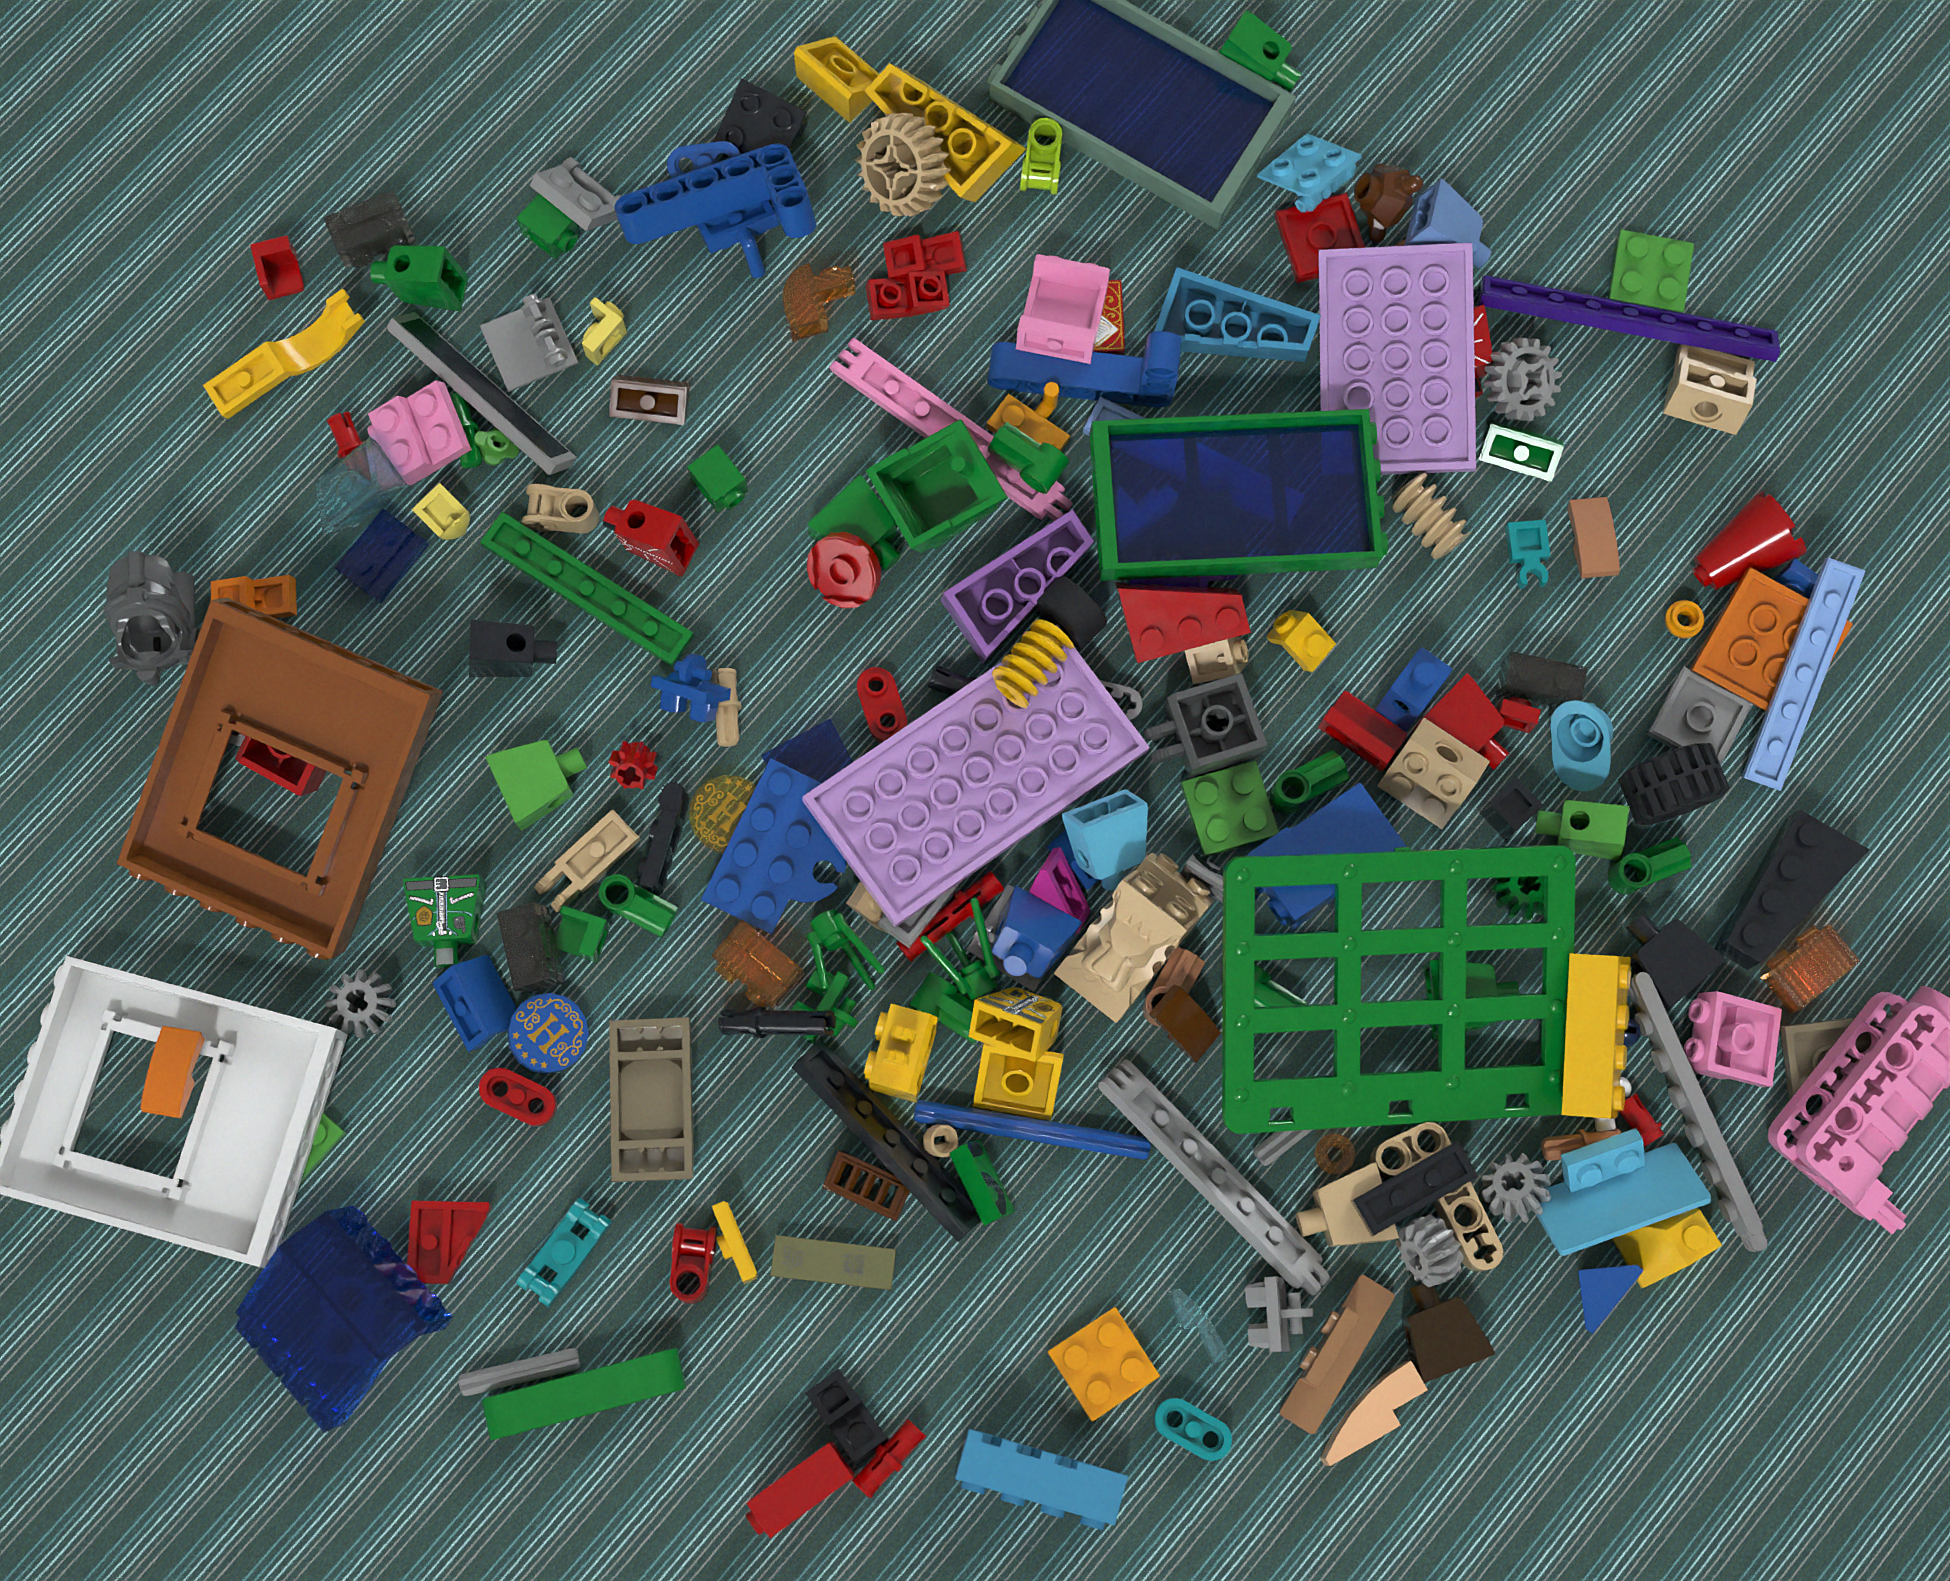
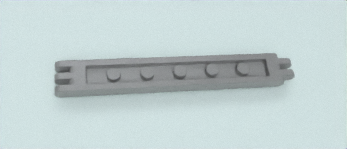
M1640 972L1631 977L1628 994L1637 1011L1635 1020L1640 1025L1641 1034L1648 1036L1654 1049L1651 1052L1654 1065L1660 1073L1665 1074L1669 1082V1098L1673 1106L1677 1110L1682 1111L1687 1125L1684 1127L1686 1136L1693 1147H1698L1704 1160L1701 1163L1703 1174L1711 1185H1715L1721 1198L1718 1201L1722 1216L1728 1223L1732 1222L1737 1235L1741 1237L1748 1251H1762L1767 1247V1239L1763 1233L1762 1222L1653 981L1648 973Z
M1126 1059L1123 1060L1117 1068L1108 1074V1077L1099 1082L1098 1087L1100 1091L1293 1288L1301 1286L1308 1294L1315 1295L1321 1289V1286L1325 1285L1330 1276L1321 1266L1323 1260L1320 1254L1132 1062Z

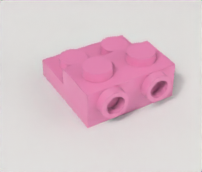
M435 380L407 398L396 396L368 413L372 423L368 426V434L376 445L381 446L385 456L381 460V467L384 473L396 482L413 485L471 450L444 382Z
M1719 991L1698 993L1697 999L1692 1001L1688 1012L1690 1020L1694 1022L1692 1037L1686 1041L1683 1049L1693 1072L1717 1079H1732L1759 1087H1772L1782 1009Z

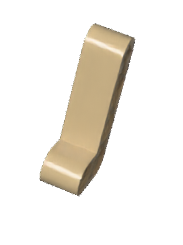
M1431 1122L1423 1123L1376 1146L1370 1154V1164L1376 1163L1380 1177L1389 1179L1449 1146L1451 1142L1441 1126ZM1422 1131L1428 1132L1435 1139V1148L1431 1153L1424 1152L1418 1146L1417 1138ZM1384 1149H1393L1399 1155L1400 1163L1396 1170L1388 1169L1382 1163L1381 1155ZM1471 1182L1433 1202L1439 1217L1444 1220L1446 1228L1453 1230L1455 1240L1461 1243L1458 1249L1463 1254L1464 1260L1462 1263L1466 1268L1471 1271L1480 1272L1493 1269L1499 1265L1503 1258L1502 1244ZM1458 1205L1466 1206L1471 1212V1222L1467 1227L1459 1225L1454 1218V1210ZM1479 1228L1481 1234L1475 1235L1473 1238L1464 1239L1463 1234L1476 1231ZM1478 1246H1486L1489 1253L1484 1256V1259L1476 1260L1473 1253L1478 1250Z

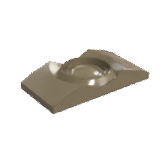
M690 1018L609 1021L611 1182L693 1179V1064Z

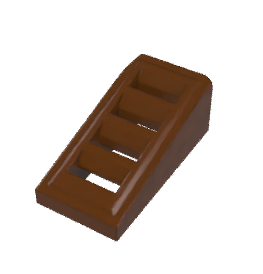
M840 1150L822 1186L826 1191L896 1222L910 1193L894 1175ZM846 1165H850L854 1168L845 1188L838 1185V1182ZM861 1171H863L868 1176L858 1195L852 1191ZM876 1178L883 1180V1183L873 1202L867 1198ZM892 1184L897 1186L898 1189L888 1209L882 1206Z

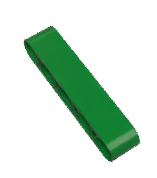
M674 1348L482 1399L481 1402L491 1441L687 1389L678 1349Z

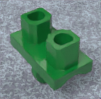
M815 969L806 985V989L823 998L816 1011L831 1010L834 1013L836 1027L828 1029L834 1031L833 1036L835 1037L838 1036L844 1025L855 1029L859 1022L850 1014L856 1002L846 997L840 1009L836 1008L850 984L848 981L849 977L840 972L836 976L826 972L829 988L823 990L820 985L817 969ZM799 1001L792 1008V1010L815 1011ZM803 1035V1038L812 1044H815L819 1037L818 1035Z

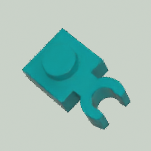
M1546 520L1507 523L1505 532L1510 564L1521 563V569L1516 578L1518 587L1520 589L1526 587L1528 584V573L1535 574L1539 580V587H1544L1548 582L1549 574L1546 567L1540 561H1548L1551 557Z

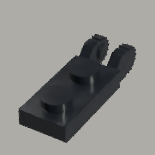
M676 781L667 783L661 789L662 793L659 795L658 802L662 812L659 820L655 819L651 825L649 842H652L648 857H642L637 872V878L640 879L639 884L642 888L658 896L663 894L688 810L687 805L690 804L688 802L690 800L688 793Z

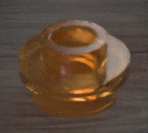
M1329 1134L1319 1140L1315 1147L1314 1156L1317 1165L1323 1171L1329 1174H1341L1352 1166L1355 1160V1149L1351 1141L1345 1136ZM1330 1147H1336L1340 1150L1341 1158L1338 1162H1333L1328 1158L1327 1151Z

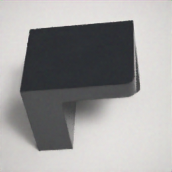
M1516 777L1489 801L1479 813L1507 840L1544 805Z

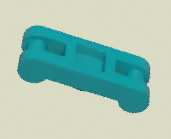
M581 1197L571 1206L565 1218L516 1281V1284L525 1291L531 1289L539 1295V1301L548 1308L556 1301L613 1222L602 1214L599 1217L589 1209L590 1204ZM579 1222L589 1229L588 1234L583 1240L572 1232ZM546 1266L558 1273L551 1283L540 1276Z

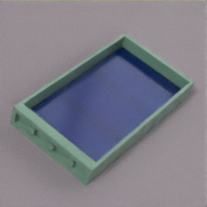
M1045 0L1040 8L1035 6L1026 21V30L1022 36L1016 35L1007 49V59L1003 65L997 64L993 68L987 81L990 85V101L1030 124H1033L1040 118L1055 120L1062 129V142L1217 230L1292 114L1296 100L1295 95L1126 0Z

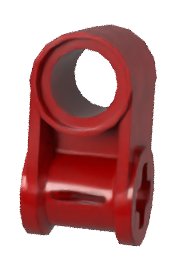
M676 1223L669 1281L672 1293L681 1302L695 1304L703 1300L707 1295L711 1267L716 1251L717 1227L711 1226L709 1230L684 1228L683 1223ZM686 1242H696V1243H703V1244H702V1245H700V1244H691V1243H686ZM689 1273L698 1275L700 1278L699 1289L691 1295L682 1294L679 1290L680 1279Z

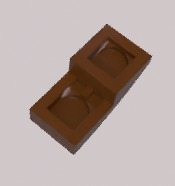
M1173 985L1149 1013V1016L1169 1034L1167 1037L1194 1063H1197L1221 1034L1200 1006L1177 985Z

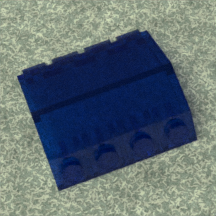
M354 1206L325 1211L278 1246L235 1313L240 1319L236 1323L235 1329L251 1348L259 1347L257 1355L276 1377L284 1375L281 1383L301 1406L309 1404L306 1408L307 1414L326 1433L332 1428L346 1424L391 1357L418 1336L445 1330L453 1316L445 1309L440 1298L431 1293L420 1281L415 1270L406 1265L395 1253L390 1242L381 1237L370 1225L365 1214Z

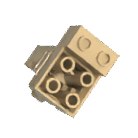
M1152 852L1146 856L1139 867L1119 883L1112 894L1113 900L1102 908L1100 917L1091 923L1087 932L1054 972L1057 977L1115 1023L1126 1014L1174 950L1188 936L1214 902L1208 896L1210 890L1203 883L1195 878L1187 880L1177 872L1179 866L1162 853L1157 856Z

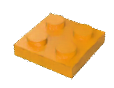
M1116 1307L1047 1351L1091 1422L1160 1377Z

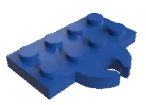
M770 758L701 901L772 934L789 899L807 903L820 901L832 894L838 887L833 883L822 884L817 882L813 876V868L819 861H828L833 865L836 872L845 874L846 862L802 801L804 795L822 783Z

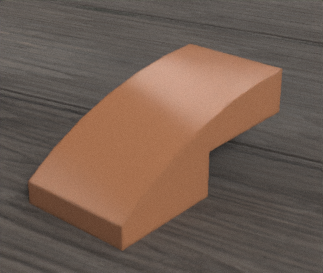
M1607 497L1569 500L1567 512L1575 537L1573 551L1580 577L1592 578L1619 575L1618 547Z

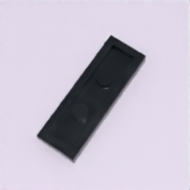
M1456 1141L1351 1200L1372 1237L1477 1178L1478 1175L1461 1145Z

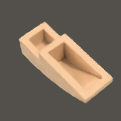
M1404 1361L1381 1376L1349 1408L1331 1434L1320 1457L1324 1465L1331 1466L1401 1426L1393 1410L1428 1390L1412 1361Z

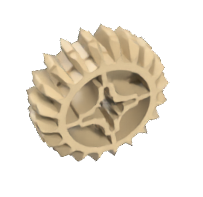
M907 112L891 113L883 118L876 119L871 123V128H867L866 131L862 132L864 140L856 145L862 152V155L855 159L856 162L861 164L862 170L856 176L864 178L865 185L862 190L871 192L870 202L880 203V211H891L893 216H913L929 210L934 206L933 202L943 197L941 189L948 185L943 175L951 170L944 165L943 159L949 153L941 151L940 145L944 139L934 138L935 126H925V118L914 117L912 113Z

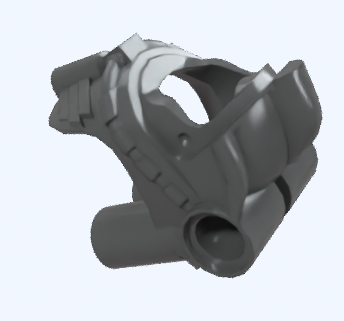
M140 551L129 552L128 557L122 558L112 565L106 589L107 603L104 606V613L117 640V656L111 657L109 662L115 670L131 669L136 671L140 680L149 686H154L160 682L161 672L172 668L174 665L188 664L200 632V628L195 627L194 576L183 572L172 573L168 562L159 556L145 555Z

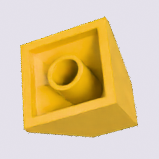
M1699 1208L1612 1238L1628 1266L1638 1265L1644 1270L1637 1279L1641 1288H1645L1691 1265L1722 1246Z

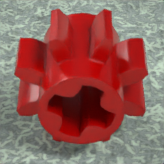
M623 741L620 750H613L608 761L613 766L610 778H616L617 782L624 789L639 787L641 790L644 789L647 779H655L658 767L654 765L657 753L651 752L642 741L629 744Z

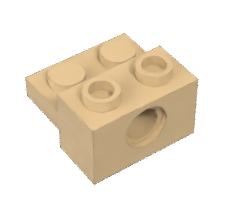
M1680 344L1677 350L1673 377L1667 388L1663 414L1737 435L1753 406L1757 379L1753 377L1755 361L1720 351Z
M1423 718L1377 786L1443 829L1477 784L1490 761L1426 718Z

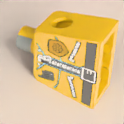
M1016 987L978 998L974 1002L968 1037L1036 1062L1056 1041L1062 1005L1055 1002L1049 996H1039Z

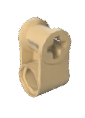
M543 484L527 486L526 494L530 496L527 515L522 517V524L527 528L544 532L563 531L582 534L592 531L597 526L599 512L591 496L586 491L558 488ZM581 505L588 506L587 512L583 516L571 517L575 507Z

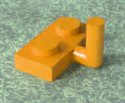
M1049 382L1045 385L1043 400L1035 411L1008 393L986 423V428L996 434L999 428L1008 422L1039 444L1043 442L1051 444L1061 452L1070 441L1069 434L1047 420L1058 404L1059 386L1054 382Z

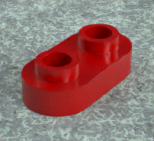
M879 667L865 670L858 678L857 694L870 734L876 741L882 743L907 726V717L891 673ZM875 680L882 682L884 685L877 692L869 688V684ZM890 716L895 720V724L892 727L886 728L881 725V719Z
M493 1068L487 1071L480 1080V1097L487 1105L530 1126L545 1125L555 1116L557 1110L555 1096L550 1090L506 1068ZM501 1082L507 1083V1093L504 1096H496V1085ZM536 1099H541L544 1103L543 1110L537 1114L532 1113L530 1110L531 1103Z

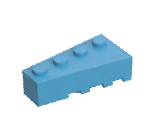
M1176 267L1154 332L1167 331L1178 334L1182 338L1181 352L1305 362L1321 315Z
M968 1428L955 1473V1479L962 1481L960 1488L983 1495L986 1488L1002 1492L1000 1500L1023 1507L1025 1500L1041 1504L1040 1512L1059 1518H1064L1065 1511L1081 1516L1080 1524L1099 1530L1104 1529L1105 1523L1115 1525L1128 1478L1127 1475L970 1428Z

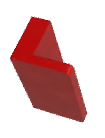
M1347 691L1341 694L1318 726L1324 733L1380 772L1383 771L1407 737V733Z

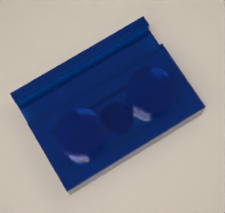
M382 509L334 568L338 573L381 604L429 544L423 537L421 538L404 523Z
M831 719L761 755L766 766L770 758L821 783L853 763Z

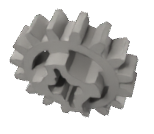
M1514 338L1512 342L1501 343L1502 352H1492L1490 355L1495 362L1494 366H1485V371L1491 374V380L1485 381L1484 387L1492 388V393L1487 397V400L1497 401L1498 404L1495 412L1506 413V419L1531 421L1534 416H1544V406L1555 405L1551 394L1561 391V388L1555 385V379L1562 377V372H1554L1553 368L1559 361L1558 357L1549 358L1548 355L1551 347L1549 345L1540 346L1539 339ZM1522 354L1526 355L1525 359H1516ZM1521 400H1530L1529 402L1523 405L1520 404Z

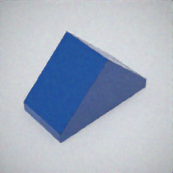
M1638 1265L1578 1270L1585 1328L1590 1333L1594 1334L1644 1270Z

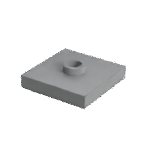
M1683 667L1679 671L1646 735L1672 749L1695 743H1711L1721 765L1753 703L1698 673Z

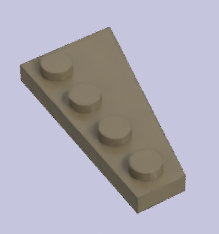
M1887 1013L1886 1017L1890 1018L1893 1013ZM1856 1017L1780 1026L1789 1101ZM1871 1021L1870 1026L1880 1031L1882 1030L1881 1027L1876 1026V1022ZM1868 1032L1861 1033L1855 1043L1859 1053L1865 1052L1871 1045V1036ZM1847 1053L1845 1054V1057L1851 1059L1850 1062H1857L1856 1058L1849 1056ZM1838 1066L1833 1072L1837 1075L1836 1079L1841 1080L1844 1075L1840 1071L1841 1067ZM1821 1084L1820 1088L1832 1092L1831 1089L1826 1088V1084ZM1819 1094L1812 1095L1810 1098L1816 1097Z

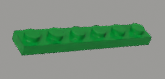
M504 512L500 513L480 541L483 548L672 668L695 637L692 631Z

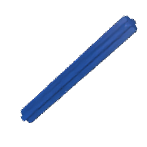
M924 1100L917 1101L914 1111V1120L919 1123L949 1125L955 1129L1143 1160L1148 1158L1151 1142L1142 1136Z

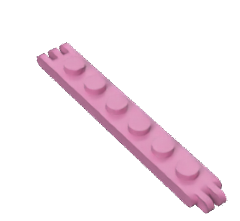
M852 338L847 345L858 355L855 357L844 349L838 355L840 360L848 365V368L837 361L830 365L829 368L834 374L924 438L961 419L1007 496L1038 519L1042 520L1047 515L1055 521L1062 517L1063 513L1054 507V504L1066 511L1072 507L1073 503L1063 495L1065 488L1056 481L1047 494H1042L1032 489L1022 480L1018 471L988 452V446L994 436L855 338Z

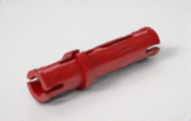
M988 871L985 876L964 892L958 890L954 893L953 896L955 898L940 909L910 949L900 941L896 942L897 946L906 958L913 962L917 956L927 950L921 942L920 938L945 919H948L927 935L930 941L935 944L968 917L974 919L971 902L964 906L977 894H980L977 899L981 908L1000 892L1002 893L1004 891L1003 886L994 874ZM964 906V908H962V909H961L960 911H958L956 914H953V913H954L955 911H957L960 907Z

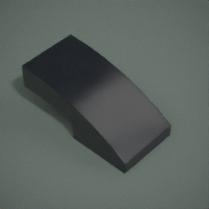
M839 1369L805 1393L855 1465H858L874 1453L880 1444L883 1446L888 1442L889 1439Z

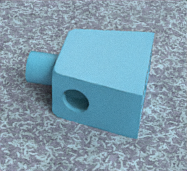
M1124 789L1062 814L1078 866L1095 879H1101L1102 887L1106 890H1116L1119 883L1125 878L1124 870L1141 864L1145 859L1147 802Z

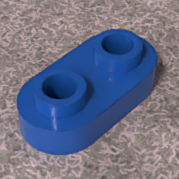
M726 141L681 146L673 150L669 155L667 169L670 176L675 178L686 174V172L681 171L679 168V162L682 158L687 157L692 160L693 169L690 171L692 172L715 164L716 157L720 153H726L730 158L741 154L735 145Z

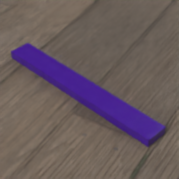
M1487 275L1482 276L1479 286L1480 306L1484 305L1485 307L1773 362H1777L1780 354L1778 332L1775 330Z

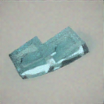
M1179 1288L1168 1291L1167 1293L1180 1330H1186L1194 1326L1197 1327L1209 1363L1216 1364L1229 1359L1220 1336L1201 1308Z

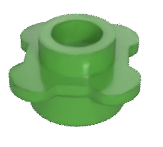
M496 427L488 432L478 431L474 437V443L479 446L482 459L491 466L504 462L507 457L514 459L519 453V448ZM493 443H499L500 447H495Z

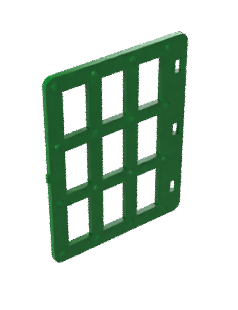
M1561 845L1410 850V847H1394L1393 851L1244 856L1229 860L1223 870L1222 1121L1226 1128L1236 1134L1562 1114L1570 953L1574 954L1576 858L1572 850ZM1544 876L1543 922L1467 925V879ZM1441 880L1440 926L1362 930V883ZM1335 884V931L1255 934V887ZM1543 947L1542 993L1466 997V951ZM1440 952L1439 998L1361 1002V956ZM1335 957L1334 1003L1254 1007V961ZM1542 1019L1541 1064L1465 1068V1023ZM1439 1024L1438 1069L1360 1074L1361 1028ZM1334 1029V1075L1254 1080L1255 1033ZM1525 1093L1526 1106L1505 1107L1506 1094ZM1408 1100L1409 1113L1388 1114L1389 1101ZM1290 1107L1291 1120L1269 1121L1270 1108Z

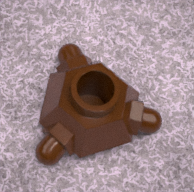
M1381 163L1375 165L1371 173H1364L1360 176L1355 185L1354 198L1360 203V209L1368 219L1367 225H1370L1369 239L1373 243L1382 242L1385 239L1386 229L1398 224L1411 207L1413 193L1420 191L1423 187V179L1420 176H1411L1407 169Z

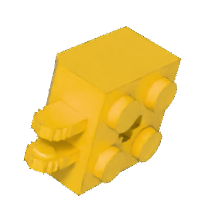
M892 1003L888 1013H880L875 1030L876 1040L880 1041L877 1052H869L864 1069L865 1079L869 1080L871 1091L917 1103L938 1028V1017Z

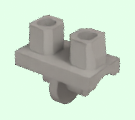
M1264 1277L1265 1282L1245 1286L1247 1307H1266L1267 1323L1249 1324V1345L1269 1348V1352L1291 1351L1288 1318H1290L1291 1334H1303L1302 1318L1313 1317V1308L1301 1309L1300 1293H1288V1309L1286 1280L1283 1277Z

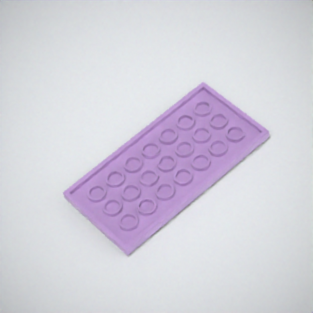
M1062 647V650L1067 655L1065 662L1055 658L1052 659L1058 668L1055 674L1046 670L1042 671L1048 679L1046 685L1033 682L1039 692L1036 697L1027 693L1023 694L1029 703L1026 709L1011 702L997 689L992 672L995 667L1002 666V662H1000L802 797L806 807L894 928L1150 749L1075 647L1074 649Z

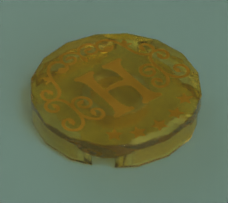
M722 775L708 780L697 789L690 802L689 820L694 835L705 847L717 853H724L756 788L752 782L739 776Z

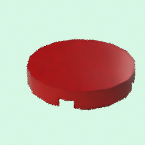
M847 532L830 533L820 539L808 554L806 568L810 583L815 590L819 589L825 595L822 598L829 604L841 608H856L872 598L880 586L882 572L878 557L870 545L856 535Z

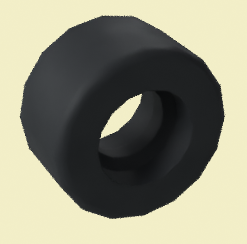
M1065 576L1055 578L1044 589V593L1038 598L1035 606L1037 612L1045 621L1054 625L1057 624L1072 641L1075 648H1085L1107 624V618L1098 604L1080 586Z

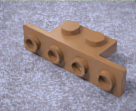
M1365 1275L1358 1276L1338 1312L1332 1310L1320 1329L1324 1336L1317 1348L1311 1345L1301 1360L1299 1367L1304 1370L1279 1410V1414L1309 1434L1316 1433L1394 1300L1395 1295Z

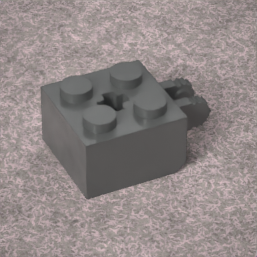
M1242 673L1177 692L1167 697L1164 709L1169 722L1151 727L1143 732L1145 739L1148 741H1155L1172 734L1174 735L1176 745L1158 749L1151 754V757L1156 764L1181 757L1189 779L1260 757L1267 747L1264 733ZM1210 720H1213L1215 725H1223L1220 732H1215L1208 727Z

